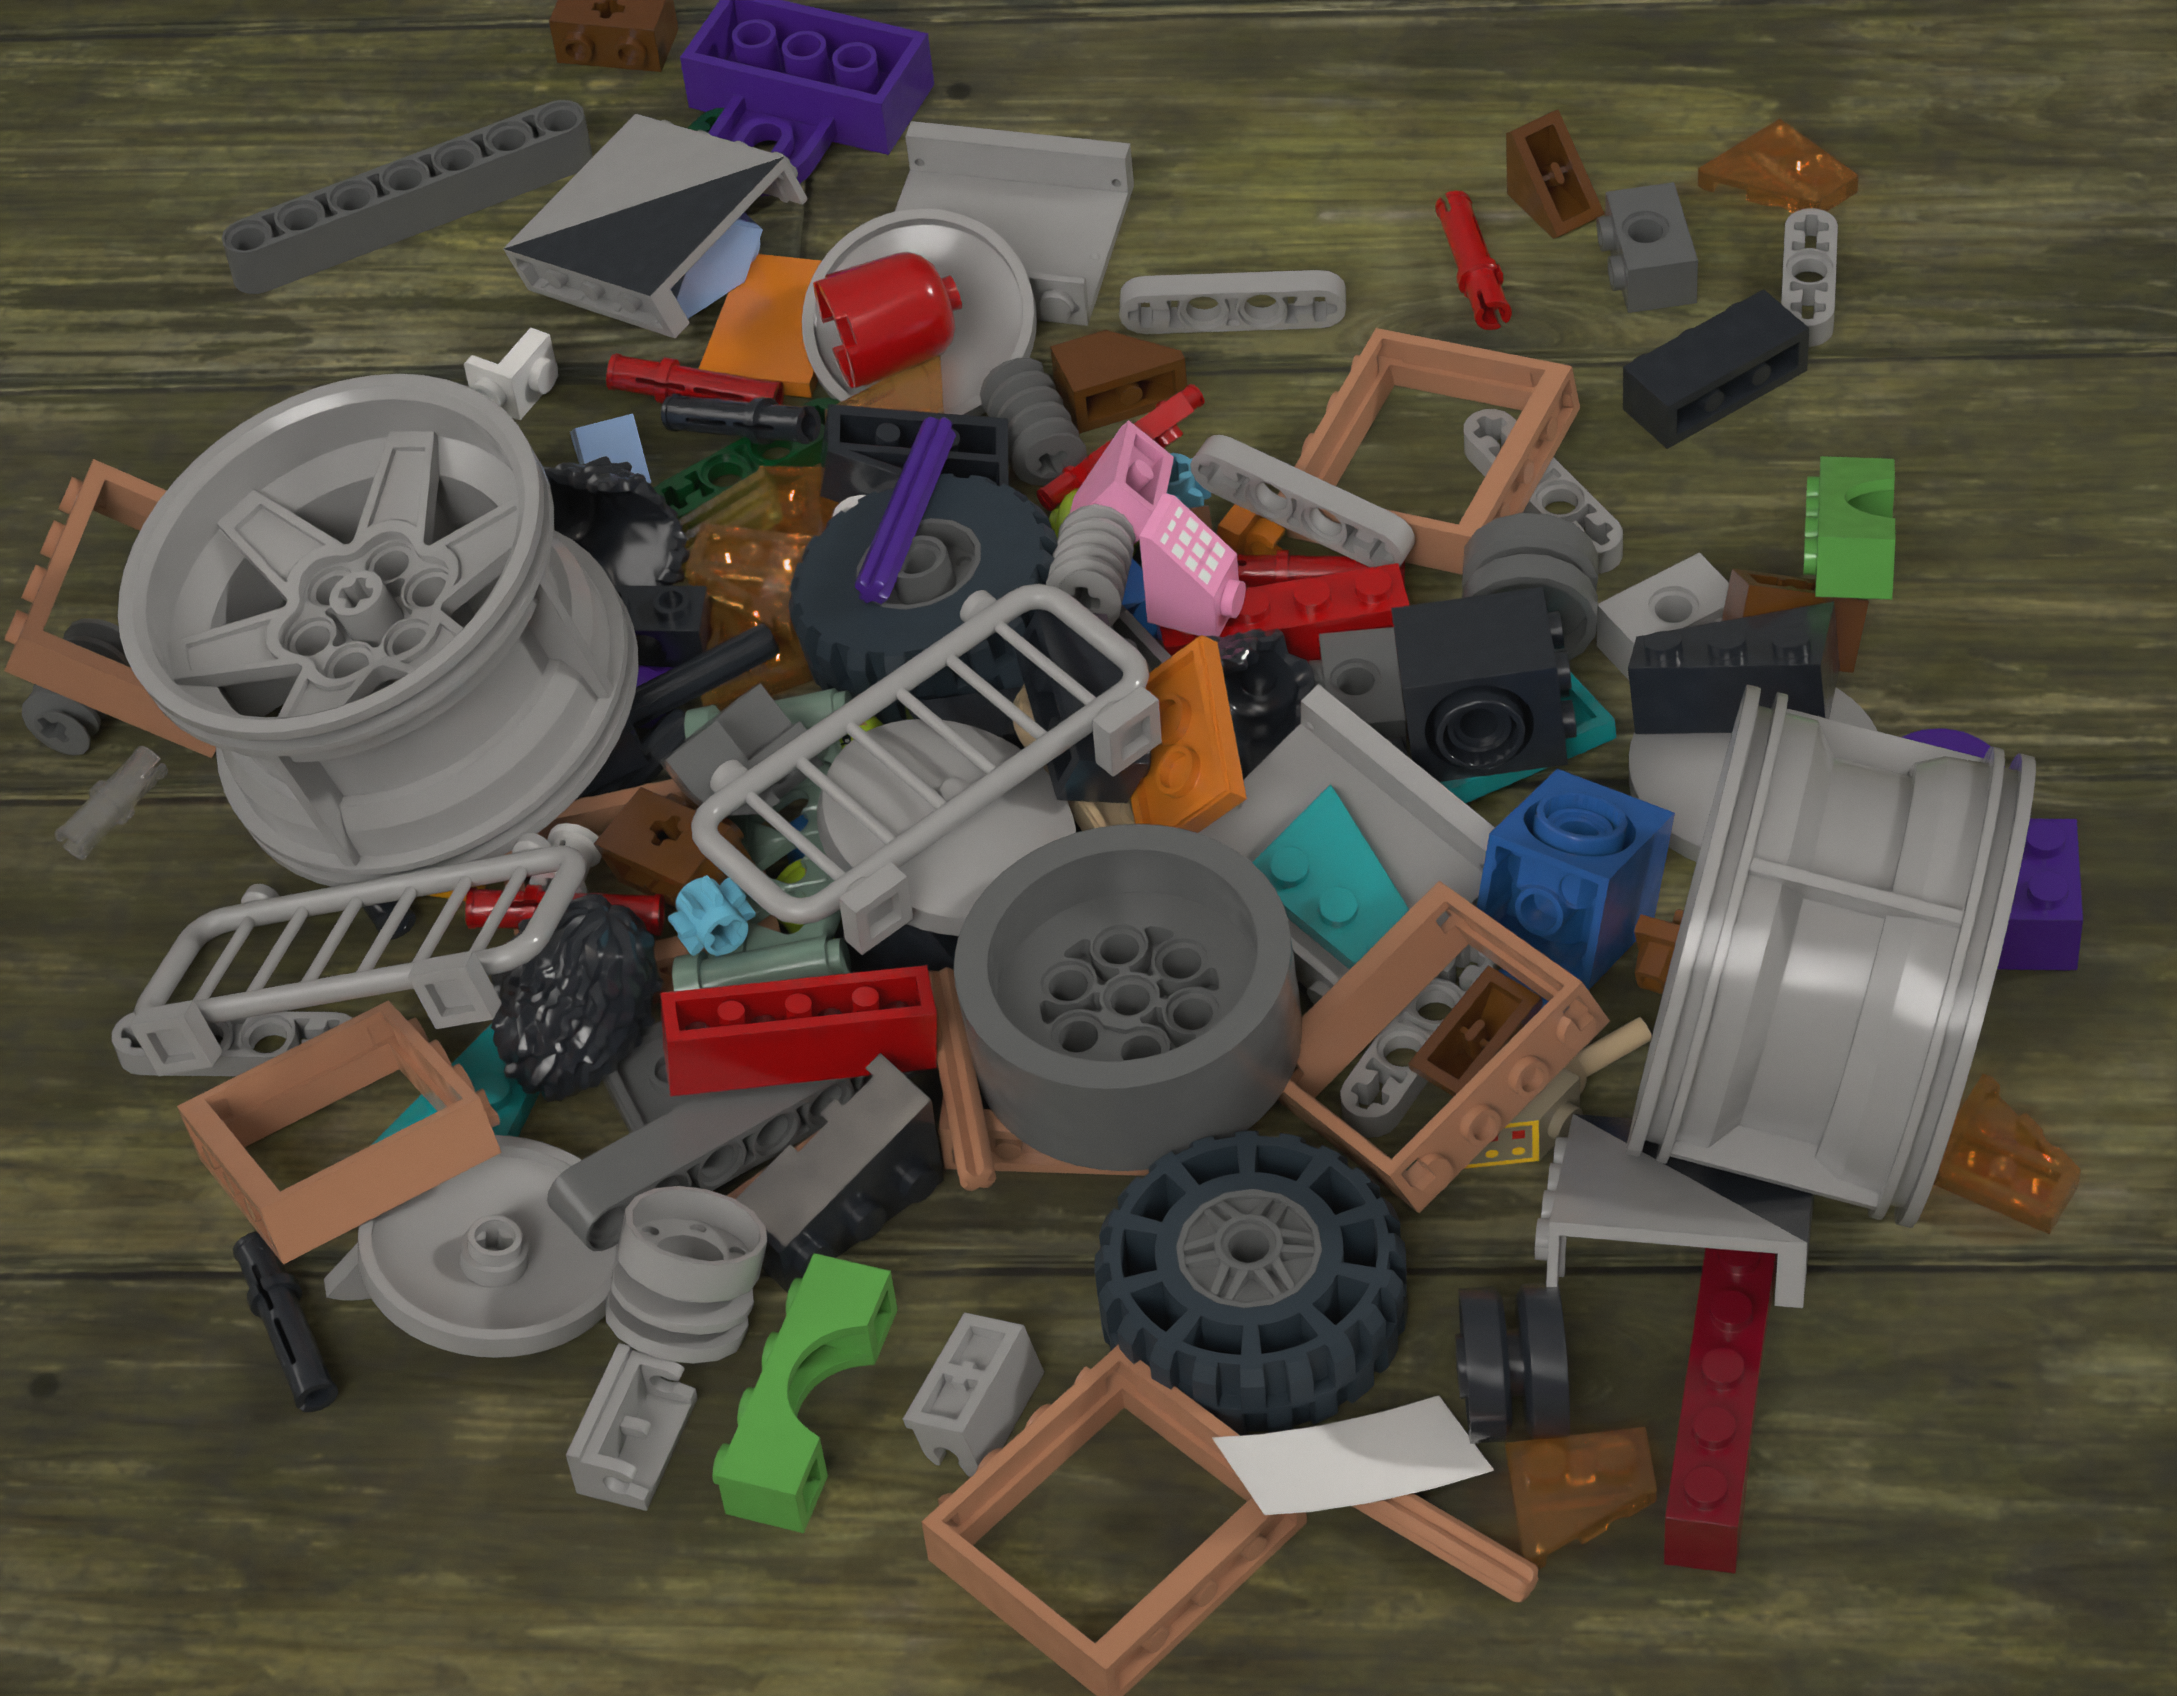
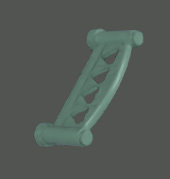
M835 688L774 701L792 724L800 721L808 730L852 700V696L847 690L838 692ZM715 705L687 710L684 721L685 737L688 738L721 711ZM839 740L817 754V757L824 764L819 770L827 775L831 764L842 750ZM807 777L780 798L781 803L771 808L778 813L797 799H808V804L802 811L808 823L799 832L826 855L817 826V806L822 789ZM759 814L727 817L743 832L744 839L741 842L761 871H764L790 851L797 848L778 830L761 825L766 820ZM806 855L800 862L807 871L805 876L798 882L787 884L770 878L787 894L798 898L810 897L834 882L828 874ZM744 892L746 901L756 912V916L747 921L749 928L747 937L736 950L718 957L710 954L708 951L707 954L701 951L695 956L691 954L680 955L674 958L672 965L674 991L851 973V959L845 940L843 938L833 939L841 920L840 910L821 921L804 924L796 933L783 934L757 925L771 914L763 909L746 892Z

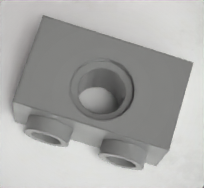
M1699 552L1599 603L1597 609V647L1629 680L1628 665L1636 636L1720 622L1722 620L1729 582Z

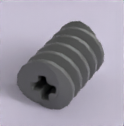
M1016 358L1005 361L990 371L984 379L980 390L981 405L988 414V417L1008 419V459L1011 461V467L1020 480L1031 485L1045 486L1062 474V470L1069 465L1075 467L1087 457L1085 443L1079 437L1078 429L1072 423L1070 413L1063 406V399L1056 391L1054 381L1048 374L1044 373L1042 362L1032 358Z
M83 618L72 622L66 629L63 637L64 640L131 667L124 653L119 626L100 619ZM36 684L33 686V692L27 697L22 706V717L25 725L35 738L57 752L72 756L82 755L89 749L91 737L101 728V719L107 716L103 712Z

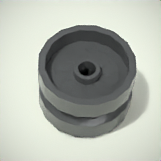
M1518 513L1496 518L1477 529L1464 546L1462 598L1543 587L1547 612L1559 610L1565 648L1554 651L1567 650L1568 660L1585 651L1595 638L1598 595L1596 593L1598 553L1591 537L1572 522L1550 514Z

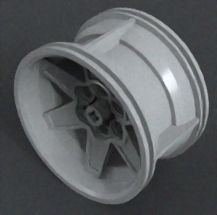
M383 374L346 379L292 396L243 422L196 458L158 501L132 546L119 591L118 623L120 639L125 656L137 679L164 715L174 724L196 739L216 747L218 772L224 793L233 811L259 846L278 864L296 875L331 887L496 857L512 851L513 846L521 835L526 833L537 834L547 827L591 783L607 761L620 738L629 717L636 692L638 645L628 610L604 569L591 554L572 539L554 530V505L550 484L542 464L523 432L509 414L490 398L468 386L442 378L414 374ZM284 704L278 717H264Z
M1746 685L1722 766L1676 939L1638 1091L1625 1153L1639 1157L1645 1141L1659 1144L1656 1162L1666 1164L1671 1156L1868 1208L1869 1218L1882 1220L1889 1206L1892 1205L1895 1206L1896 1225L1913 1228L1927 1202L1952 1131L1995 979L2030 821L2036 776L2035 757L2018 753L2008 769L2004 768L2005 753L2004 749L1991 746L1984 758L1909 740L1787 709L1788 695L1779 692L1775 696L1772 708L1758 705L1761 688Z

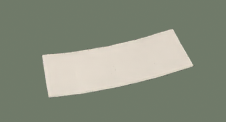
M1440 1396L1384 1412L1321 1426L1259 1435L1212 1437L1264 1515L1315 1512L1373 1503L1438 1488L1494 1471L1477 1446L1470 1444L1468 1434Z

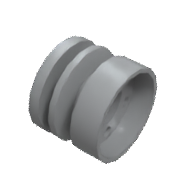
M684 1186L654 1188L635 1196L625 1209L618 1243L619 1262L612 1272V1288L608 1292L605 1306L606 1323L617 1338L632 1348L666 1361L691 1364L718 1361L737 1352L746 1339L749 1325L748 1315L752 1311L754 1303L752 1288L759 1279L767 1244L766 1226L755 1212L731 1197L707 1189Z

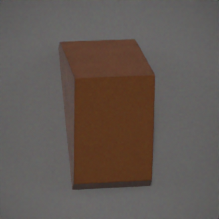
M1559 109L1506 133L1507 194L1553 239L1605 214Z
M1488 965L1408 1063L1409 1069L1454 1097L1541 1010L1543 1005L1542 997Z

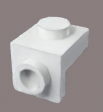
M531 327L499 364L471 355L464 363L469 387L490 398L503 408L510 417L518 420L525 416L543 394L552 389L559 376L550 334Z

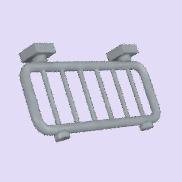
M1044 584L1025 585L1007 593L998 600L985 590L976 591L962 605L960 610V618L964 622L962 625L749 770L738 760H729L720 765L710 781L711 790L715 793L697 808L691 822L692 839L705 857L763 909L783 922L800 925L815 923L840 910L845 940L863 955L913 919L908 876L899 870V867L1091 732H1093L1096 763L1113 777L1162 743L1159 699L1145 689L1149 680L1146 659L1137 648L1071 595L1055 586ZM1040 609L1049 611L1122 670L1123 677L1117 684L1096 698L1007 624L1030 610ZM997 632L1085 706L1047 732L962 662L959 657ZM948 666L1036 740L1001 765L996 766L909 691ZM898 699L987 775L947 802L859 726ZM846 734H849L936 810L896 837L809 760ZM798 768L880 839L885 846L845 873L758 795ZM747 803L828 874L834 882L810 897H792L718 832L719 823Z
M526 833L517 839L512 848V854L286 896H279L274 889L264 884L251 885L244 893L241 904L212 910L198 917L182 931L138 998L134 1009L135 1017L129 1026L157 1075L164 1076L214 1066L222 1053V1049L208 1024L414 989L435 1029L493 1020L502 1002L488 976L514 970L528 963L543 950L584 878L587 866L586 861L577 849L566 845L551 846L544 837L534 833ZM557 872L522 934L502 946L486 949L525 878ZM509 880L469 951L430 958L470 887ZM453 891L411 963L373 969L415 897ZM398 901L356 972L318 979L361 907ZM343 911L301 982L264 988L307 917ZM289 921L246 992L209 998L253 927ZM236 930L193 1000L165 1005L199 950L211 939L223 933Z

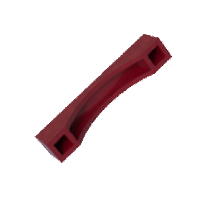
M1705 1248L1665 1514L1664 1565L1736 1574L1761 1365L1771 1301L1776 1283L1778 1257L1776 1253Z

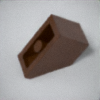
M1109 330L1099 331L1050 346L1055 388L1062 397L1063 405L1070 413L1071 421L1077 427L1079 434L1149 413L1155 409L1157 403L1163 400L1167 401L1187 386L1186 363L1181 350Z

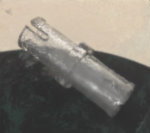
M138 746L133 754L106 782L102 780L97 781L89 789L90 798L63 826H60L55 831L56 839L59 842H63L66 838L69 839L63 845L65 850L78 859H86L90 851L117 823L121 825L126 824L134 816L135 811L133 807L160 779H163L168 774L165 764L160 763L156 768L154 767L161 759L153 751L144 746Z

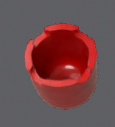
M912 252L895 253L827 274L824 279L813 282L815 298L823 324L832 320L835 322L842 345L832 348V351L851 389L861 386L868 387L930 362L944 354L953 341L956 329L953 312L962 309L959 291L951 275L941 278L935 266L920 254Z

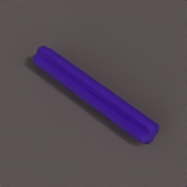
M930 416L922 422L855 582V588L860 592L858 595L859 599L867 604L871 601L882 604L890 597L897 580V575L902 568L912 539L916 534L956 437L955 432L951 429L952 422L945 417L938 420Z

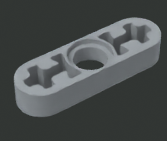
M1815 208L1802 209L1791 214L1785 223L1781 304L1809 327L1808 347L1823 344L1832 336L1835 313L1838 224L1830 213ZM1805 236L1817 237L1816 249L1805 248ZM1801 272H1816L1824 278L1817 282H1802L1794 276ZM1802 305L1814 306L1813 319L1802 318Z

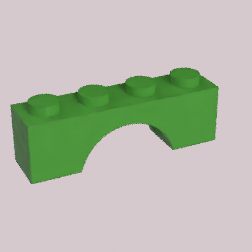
M1820 456V477L1807 476L1803 575H1816L1815 597L1892 600L1895 558V518H1893L1894 459Z
M814 1253L803 1278L796 1277L793 1280L787 1295L786 1318L779 1332H771L766 1340L762 1354V1373L755 1388L747 1387L744 1391L738 1408L737 1430L730 1444L723 1443L720 1446L714 1461L713 1482L719 1485L725 1514L800 1533L805 1532L828 1474L820 1437L806 1428L798 1420L797 1415L807 1395L827 1377L852 1367L875 1365L898 1311L890 1270Z

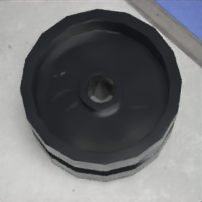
M1546 1282L1522 1284L1515 1297L1516 1329H1506L1503 1299L1494 1286L1459 1288L1460 1333L1455 1334L1459 1398L1465 1399L1470 1444L1505 1442L1512 1431V1396H1521L1525 1428L1534 1440L1569 1437V1381L1559 1285L1557 1284V1287H1546Z

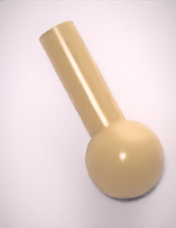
M1638 1017L1583 1048L1564 1067L1580 1077V1094L1585 1088L1588 1076L1650 1042L1652 1038L1651 1032L1643 1019Z

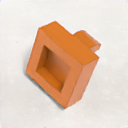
M1234 504L1218 524L1217 536L1237 554L1276 555L1277 550H1282L1276 544L1285 534L1286 529L1275 522Z

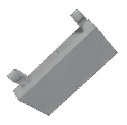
M964 1312L903 1418L906 1428L913 1429L924 1454L934 1464L940 1465L946 1455V1449H948L958 1457V1464L966 1475L972 1477L976 1473L980 1462L988 1453L1004 1446L1044 1374V1370L1024 1325Z
M618 1343L566 1453L577 1494L645 1511L648 1510L698 1400L695 1388L680 1382L668 1381L680 1380L685 1369L682 1365L674 1361L662 1360L632 1350L631 1346Z

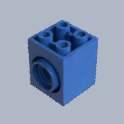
M1556 769L1489 833L1477 908L1582 981L1589 991L1636 941L1634 929L1640 914L1655 918L1675 813Z

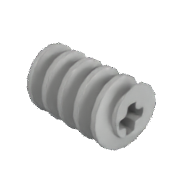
M1098 504L1083 506L1068 514L1059 528L1058 546L1053 552L1055 559L1050 565L1046 585L1055 586L1068 593L1092 613L1107 614L1110 627L1120 616L1132 561L1133 543L1136 537L1131 523L1123 514L1115 509Z

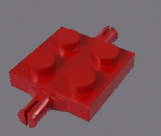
M1189 384L1185 389L1167 401L1163 400L1157 403L1153 411L1135 422L1134 425L1165 449L1184 435L1178 425L1193 413L1195 409L1204 405L1203 394L1195 385ZM1112 439L1092 452L1077 466L1069 465L1062 470V474L1044 487L1039 488L1036 494L1042 506L1048 511H1052L1062 503L1067 494L1075 488H1080Z

